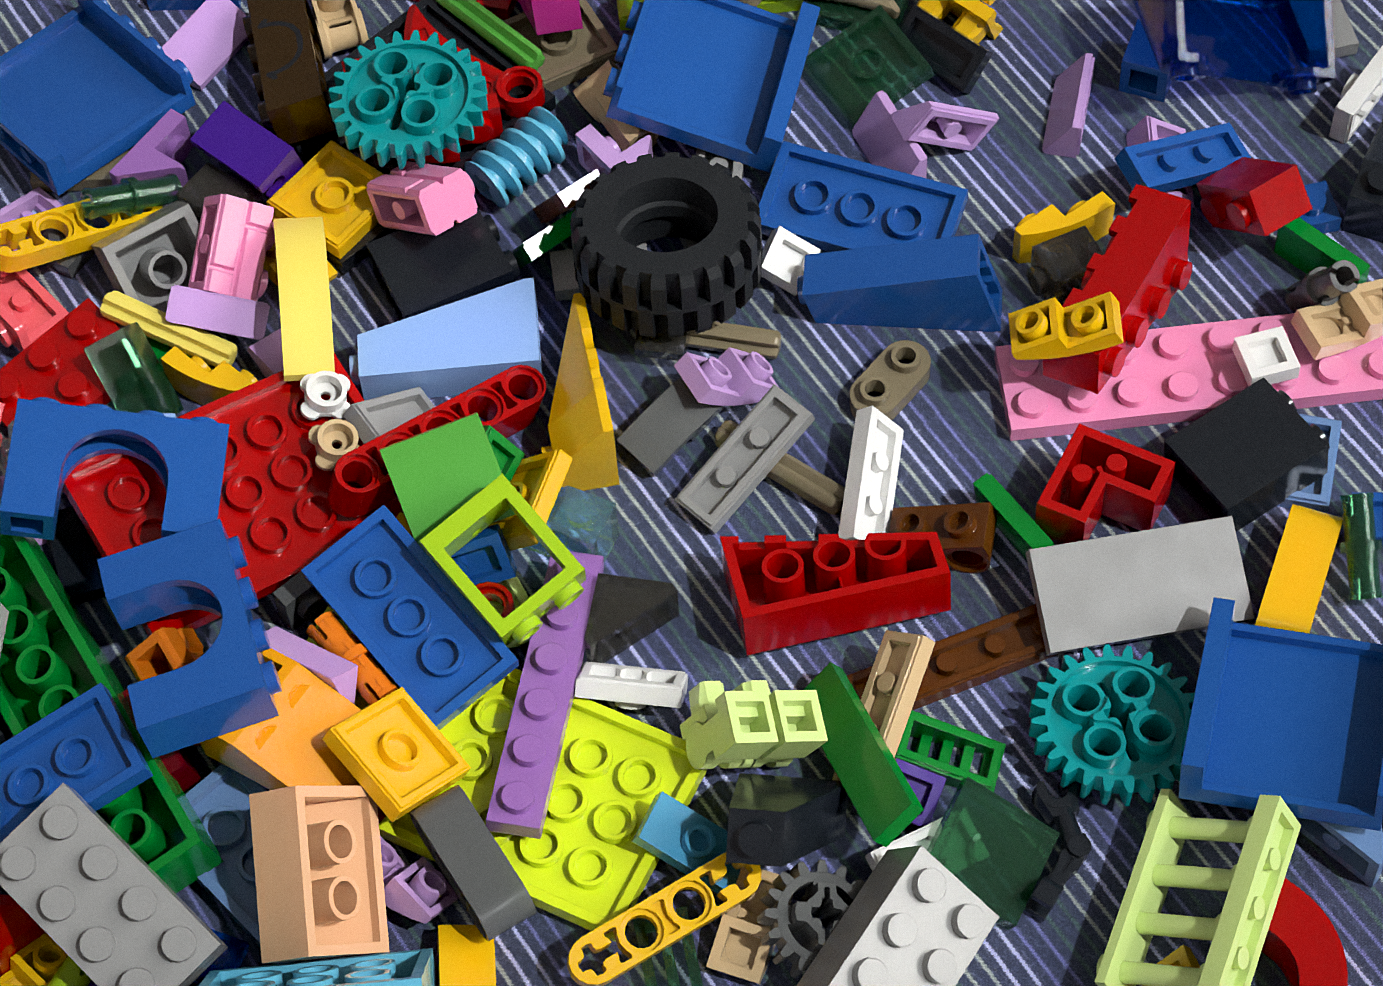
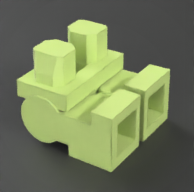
M750 680L741 683L733 691H725L723 683L720 681L700 682L689 691L691 716L680 724L682 739L686 740L687 757L694 769H713L717 765L723 769L759 768L764 764L768 767H787L793 761V758H805L828 741L817 690H774L771 693L767 680Z

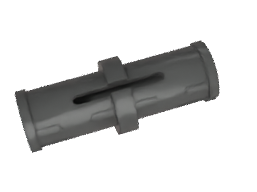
M1347 260L1337 261L1328 268H1315L1308 272L1303 280L1295 282L1288 287L1287 290L1291 291V293L1285 294L1286 304L1294 312L1297 309L1318 304L1322 306L1333 305L1339 300L1341 295L1357 288L1358 284L1354 283V281L1360 280L1359 270L1352 262Z

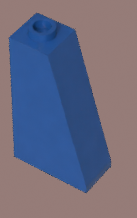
M979 234L805 255L804 275H799L797 278L799 301L802 305H807L816 323L980 332L1001 331L1003 290Z

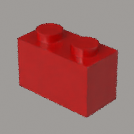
M1241 157L1196 183L1202 198L1200 202L1201 210L1212 226L1266 237L1313 209L1296 164Z

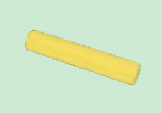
M119 291L107 292L103 298L100 313L105 318L173 348L176 346L183 353L189 356L196 355L205 363L214 367L223 360L231 366L235 361L238 348L230 341L200 328L170 323L165 319V312Z

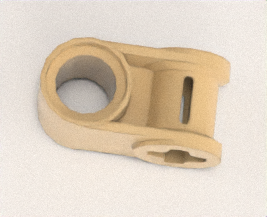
M310 0L315 27L325 60L331 59L335 52L358 47L369 40L361 10L357 8L355 0Z

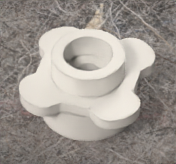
M319 371L315 374L305 375L300 381V389L304 392L305 402L301 405L300 409L303 417L308 420H316L319 417H333L345 420L343 415L350 407L346 396L351 385L349 379L342 374L332 371ZM327 394L330 396V399L323 400L321 395Z

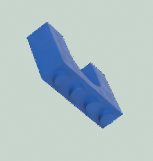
M38 397L32 400L18 398L0 503V534L54 540L61 492L67 477L79 464L87 459L112 453L129 455L142 460L152 467L161 478L166 490L161 538L217 520L230 424L218 423L208 417H193L191 419L166 417L164 414L153 410H143L134 413L113 410L103 404L77 406L61 404L57 400L47 397Z
M221 519L97 559L106 600L122 630L186 610L207 611L222 618V626L218 637L212 646L197 660L181 668L127 686L137 730L152 758L279 716L273 694L282 692V686L273 661L264 662L262 651L271 649L270 642L261 618L253 620L251 609L259 607L252 581L249 576L242 578L240 568L248 566L246 555L238 535L229 538Z

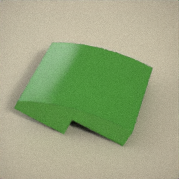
M477 412L379 449L412 536L421 548L420 540L502 474ZM509 509L493 523L513 516L515 513Z

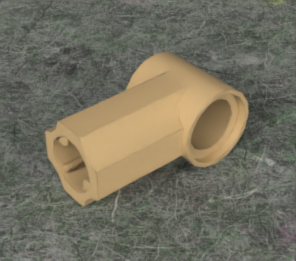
M611 60L605 62L573 90L581 105L596 121L605 126L622 151L647 135L651 136L652 147L657 143L658 134L606 117L611 97L603 95L611 68L619 69Z

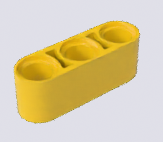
M1292 504L1258 612L1256 626L1310 633L1344 518Z

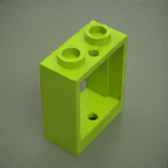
M503 473L420 540L422 549L506 646L514 639L518 644L528 640L542 627L543 622L540 618L555 605L559 610L566 608L584 591L581 584L586 581L585 568ZM511 509L563 570L503 619L451 556L506 511Z

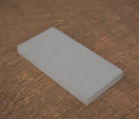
M1232 516L1029 549L1025 553L1047 656L1079 651L1084 647L1090 649L1102 647L1104 644L1114 645L1208 629L1214 597L1235 600L1233 622H1249L1255 618Z

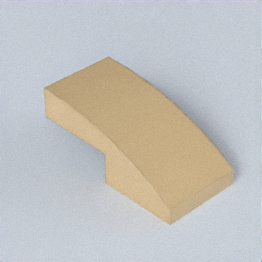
M1383 279L1358 284L1356 289L1341 295L1340 299L1333 305L1322 306L1318 304L1296 310L1291 324L1314 360L1353 349L1383 336Z
M745 867L741 868L736 882L740 890L746 889L743 881L749 872ZM761 869V882L756 892L747 901L722 915L706 965L709 969L759 985L773 954L775 944L762 945L760 940L770 932V926L757 923V917L765 909H769L761 901V898L770 888L775 889L772 882L779 876V874ZM792 894L791 898L789 899L788 905H790V903H791L793 894Z

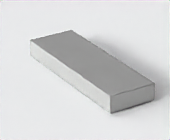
M774 384L677 495L675 501L711 532L716 534L815 420L813 414Z

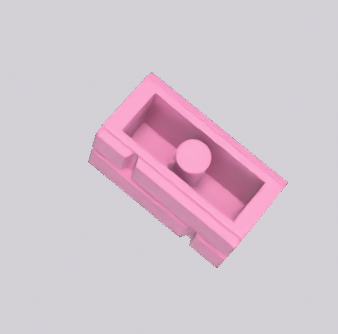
M407 161L404 169L396 167L390 171V174H383L367 183L366 190L379 224L386 228L437 236L453 227L454 222L460 223L477 214L478 206L474 197L475 187L473 181L461 168L425 164L424 168H419L416 162Z
M228 194L205 197L188 287L257 301L264 294L268 284V272L263 267L266 251L270 250L275 242L272 222L274 208L256 202H249L246 199Z

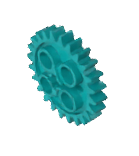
M418 30L413 31L410 40H403L400 33L395 31L392 43L388 44L377 36L375 37L376 49L371 51L364 46H358L360 59L355 60L345 57L343 61L346 72L334 73L336 86L329 88L331 98L329 108L338 137L345 136L346 145L349 150L359 147L361 159L363 160L377 153L378 163L381 167L386 165L390 158H396L399 169H404L407 160L414 158L419 168H424L425 156L432 155L441 163L443 162V149L448 148L456 153L461 152L459 138L473 141L475 139L473 126H483L484 124L482 111L488 110L486 95L488 92L485 76H482L479 61H471V54L468 48L457 52L456 40L453 38L441 46L438 33L436 32L431 34L427 41H422Z
M1104 644L1101 657H1095L1089 648L1084 647L1080 663L1069 655L1063 656L1061 670L1051 666L1048 668L1046 681L1037 683L1035 696L1031 701L1029 717L1032 719L1028 734L1030 737L1036 738L1033 752L1035 755H1048L1044 768L1047 773L1059 769L1063 770L1060 786L1063 788L1074 781L1081 783L1080 797L1083 799L1095 789L1100 791L1101 803L1107 805L1112 793L1120 795L1124 806H1130L1132 794L1136 792L1147 803L1152 802L1155 786L1159 790H1172L1174 781H1180L1181 762L1195 693H1185L1188 678L1183 676L1171 680L1169 676L1172 663L1167 662L1159 668H1155L1151 665L1153 660L1152 652L1146 653L1139 661L1133 659L1132 647L1128 645L1124 649L1122 656H1114L1110 645ZM1125 693L1134 694V695H1136L1137 697H1136V698L1129 697V696L1125 695ZM1073 707H1082V708H1086V709L1089 710V711L1083 712V711H1079V710H1077V709H1075V708H1073ZM1148 736L1154 737V738H1156V739H1158V740H1160V741H1158V742L1150 741V740L1146 739L1145 737H1148ZM1094 751H1104L1110 754V756L1099 755ZM1127 751H1128L1129 756L1132 758L1133 761H1131V760L1129 759V757H1128V755H1127V753H1126Z

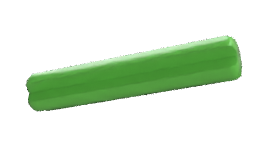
M436 0V2L450 11L517 66H528L537 71L544 64L545 56L542 54L541 49L476 0Z

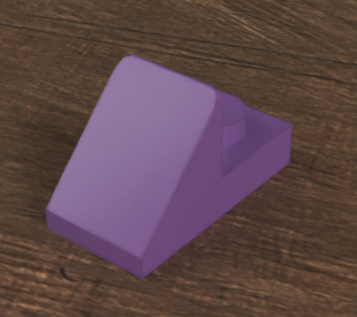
M170 109L109 171L115 191L129 186L142 185L154 189L161 196L162 200L190 195L191 188L183 165L180 164L186 159L190 149L194 146L189 140L191 134L185 116Z

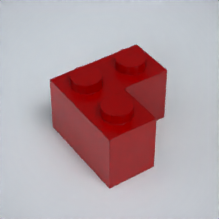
M1079 423L1037 502L1035 523L1056 545L1089 540L1101 515L1140 531L1150 530L1153 528L1170 495L1175 462Z

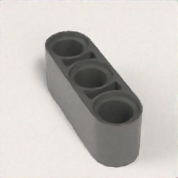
M459 785L450 788L409 812L420 838L486 941L494 939L537 914L533 900L523 882Z

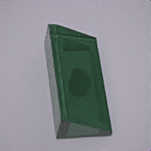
M137 322L125 326L84 348L116 410L134 413L143 410H153L160 413L175 414L183 411L184 408Z

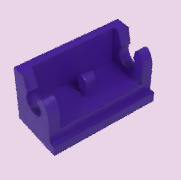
M223 101L189 139L196 148L203 150L205 154L211 158L213 157L245 179L262 194L268 189L266 196L269 198L304 166L293 147L226 101Z

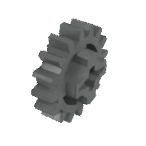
M818 860L811 867L810 871L803 861L798 862L790 870V874L783 871L772 882L775 889L770 888L762 895L761 901L769 909H765L757 917V923L770 926V932L760 941L762 945L775 944L779 951L772 960L775 965L782 963L786 959L793 963L790 974L793 978H797L805 969L809 968L865 883L862 879H858L852 884L845 881L847 867L843 865L833 874L828 873L825 860ZM805 889V895L801 897V902L797 901L793 905H788L793 893Z

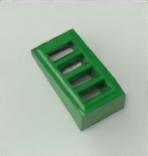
M911 710L895 758L947 778L945 785L991 796L995 790L1006 744ZM910 737L918 738L915 752L907 749ZM931 742L940 744L936 760L928 757ZM953 747L961 749L957 767L949 765ZM974 752L983 754L978 775L969 772Z

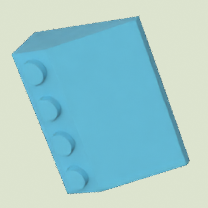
M433 948L214 970L209 971L199 986H437Z

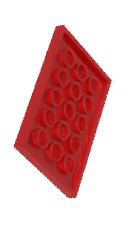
M334 353L335 373L346 376L351 384L346 395L347 402L351 405L364 401ZM283 370L177 417L183 419L208 417L218 423L230 424L218 519H221L229 538L238 535L248 562V566L240 568L241 577H250L257 599L276 591L381 507L379 506L358 517H345L331 508L328 502V489L334 469L332 471H323L316 466L315 458L317 452L315 445L309 442L308 434L313 426L322 425L335 418L319 417L316 420H308L303 417L300 409L301 405L305 402L304 392L300 389V381H284ZM327 394L321 395V398L323 400H329L330 396ZM359 437L358 445L362 446L364 443ZM334 442L332 444L335 449L341 448L340 443ZM103 454L87 459L69 474L62 489L102 558L161 538L166 490L160 476L148 464L129 455ZM345 482L353 488H363L356 482ZM397 497L383 504L395 518L400 512L404 513ZM186 610L143 623L142 626L147 635L150 636L162 627L176 629L193 628L195 630L220 617L207 611Z

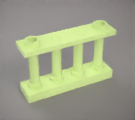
M1171 789L1160 790L1154 810L1148 815L1146 833L1105 952L1097 962L1096 978L1094 981L1097 986H1251L1301 828V824L1281 796L1260 795L1253 816L1248 821L1191 817ZM1185 839L1244 843L1238 863L1232 869L1177 865ZM1169 887L1228 892L1222 912L1216 918L1161 913ZM1153 935L1212 941L1206 961L1200 968L1144 963Z

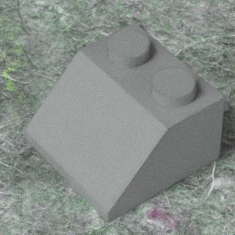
M175 201L95 242L91 246L115 291H119L166 313L171 286L175 284L188 287L200 224L189 203Z

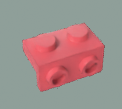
M26 269L12 273L0 271V342L6 348L14 345L22 352L69 314V312Z

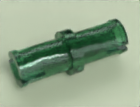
M173 173L138 180L136 177L122 178L119 184L84 188L81 191L80 198H90L91 201L81 202V208L85 217L89 220L119 213H126L128 216L140 215L144 209L181 201L182 194L172 195V192L181 191L182 186L178 177Z
M1374 493L1340 495L1345 539L1344 543H1340V554L1346 553L1349 584L1348 599L1383 598L1378 551L1383 550L1382 540H1377L1373 505Z

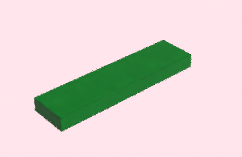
M830 662L803 690H817L828 741L821 747L873 841L887 847L924 809L842 668Z

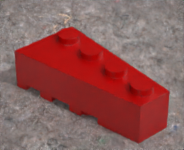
M1135 185L1128 196L1129 203H1131V211L1127 218L1120 215L1116 216L1108 229L1109 236L1112 237L1107 245L1105 254L1101 255L1094 252L1086 266L1081 290L1073 287L1062 305L1065 308L1111 291L1119 301L1124 343L1075 356L1043 359V376L1098 394L1111 377L1116 378L1120 374L1127 355L1134 347L1139 348L1143 344L1148 328L1156 318L1161 319L1165 315L1171 298L1177 290H1184L1189 283L1193 268L1192 262L1188 261L1191 200L1143 185Z
M937 532L868 533L865 540H845L839 538V534H818V541H786V535H764V542H739V536H720L724 577L746 655L951 610V572Z

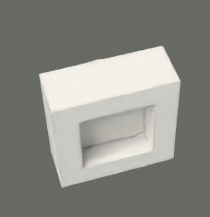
M778 226L772 230L762 252L761 277L795 296L798 294L797 278L799 275H804L805 255L820 253V249L783 227Z
M1283 326L1234 338L1232 350L1248 387L1263 377L1270 384L1298 378L1301 366Z

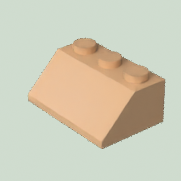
M295 785L249 794L262 963L308 961L390 952L378 807L362 786Z

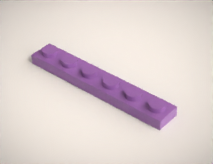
M570 551L585 568L586 581L581 584L584 591L566 608L559 610L555 605L540 618L543 622L542 627L530 637L486 816V826L491 832L541 839L574 699L576 678L581 669L602 579L604 556ZM550 556L543 586L563 570L552 556Z

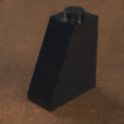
M740 773L729 806L726 862L783 867L843 838L846 825L847 792L841 781Z

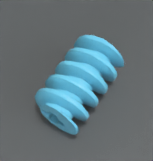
M535 106L528 113V117L519 118L514 124V128L505 129L501 133L500 139L491 140L487 144L486 150H478L473 155L472 161H465L464 168L472 179L474 186L485 198L491 200L497 206L505 208L509 204L505 190L513 196L519 197L524 192L519 179L527 185L533 186L538 181L533 168L541 174L547 175L552 170L549 159L558 164L565 160L566 157L562 145L568 144V135L564 126L551 112L541 106Z

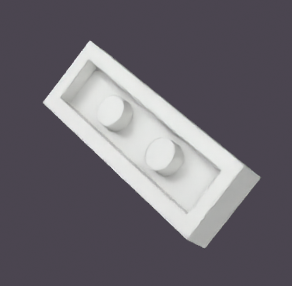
M873 405L856 411L838 532L839 538L845 540H865L868 533H889L904 430Z

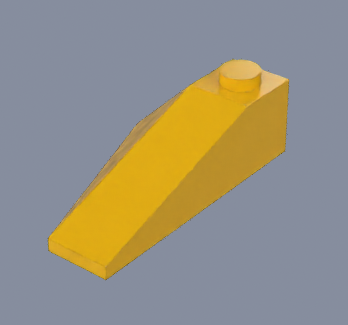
M581 293L573 294L548 422L551 446L541 447L542 453L562 449L573 458L559 495L620 485L614 430L603 377L600 374L597 351L594 348L585 298Z

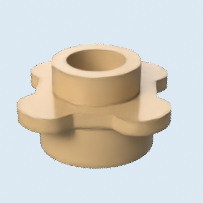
M332 419L322 425H315L308 434V440L315 445L317 452L315 464L323 471H332L338 459L344 454L360 447L358 445V432L347 420ZM334 442L340 443L341 448L335 449L332 444Z

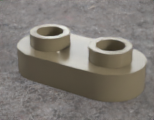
M901 340L890 344L851 386L850 411L854 418H856L857 410L873 405L890 420H893L929 380L931 358L926 348L910 340ZM899 360H911L913 362L903 364ZM872 391H878L882 393V395L879 397L869 396L868 393Z

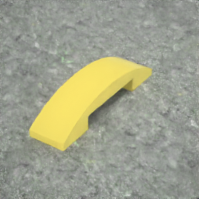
M323 217L273 219L284 381H301L305 375L315 374L319 371L335 372Z

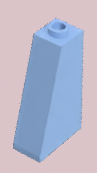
M534 278L521 279L358 334V355L349 356L350 377L354 385H361L364 401L416 387H421L428 398L456 396L517 365H528L542 374L538 305Z

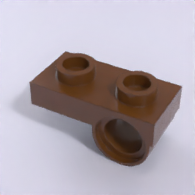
M990 502L898 507L892 510L889 533L937 532L948 567L962 573H981L990 567L997 514Z

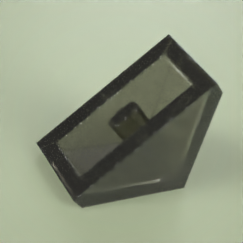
M598 573L584 637L587 662L605 663L678 617V591L673 584Z

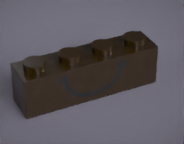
M247 0L249 16L242 19L251 44L247 48L251 63L256 72L252 74L256 92L261 101L257 106L264 128L268 131L274 129L276 136L289 145L335 131V123L332 121L329 108L331 101L314 16L308 1Z

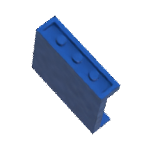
M78 0V7L0 56V144L58 196L136 145L170 109L182 114L196 105L190 84L193 83V77L186 65L179 59L173 61L168 57L153 37H144L138 32L132 20L125 14L119 16L111 9L107 0Z
M634 0L625 26L634 30L633 35L630 36L623 33L614 61L623 63L621 70L614 67L611 68L603 95L611 97L606 117L770 173L784 139L821 7L802 2L796 20H792L737 0H644L643 3Z
M1214 597L1181 762L1178 798L1255 811L1260 795L1281 796L1297 818L1381 831L1383 819V644L1233 622L1235 600Z

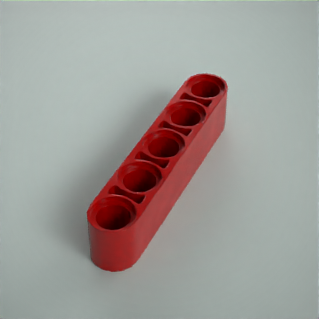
M528 365L510 367L344 454L335 465L328 489V502L331 508L345 517H358L397 497L379 451L383 447L475 412L485 420L481 421L482 425H490L505 438L525 429L534 422L546 392V381L543 375ZM514 395L522 396V397H524L526 400H521V399H519V398H516ZM345 482H356L363 488H353Z

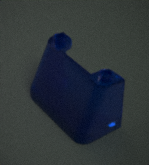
M1132 0L1159 70L1162 73L1170 74L1171 81L1187 82L1204 78L1288 88V94L1307 95L1315 93L1317 85L1336 79L1332 0Z

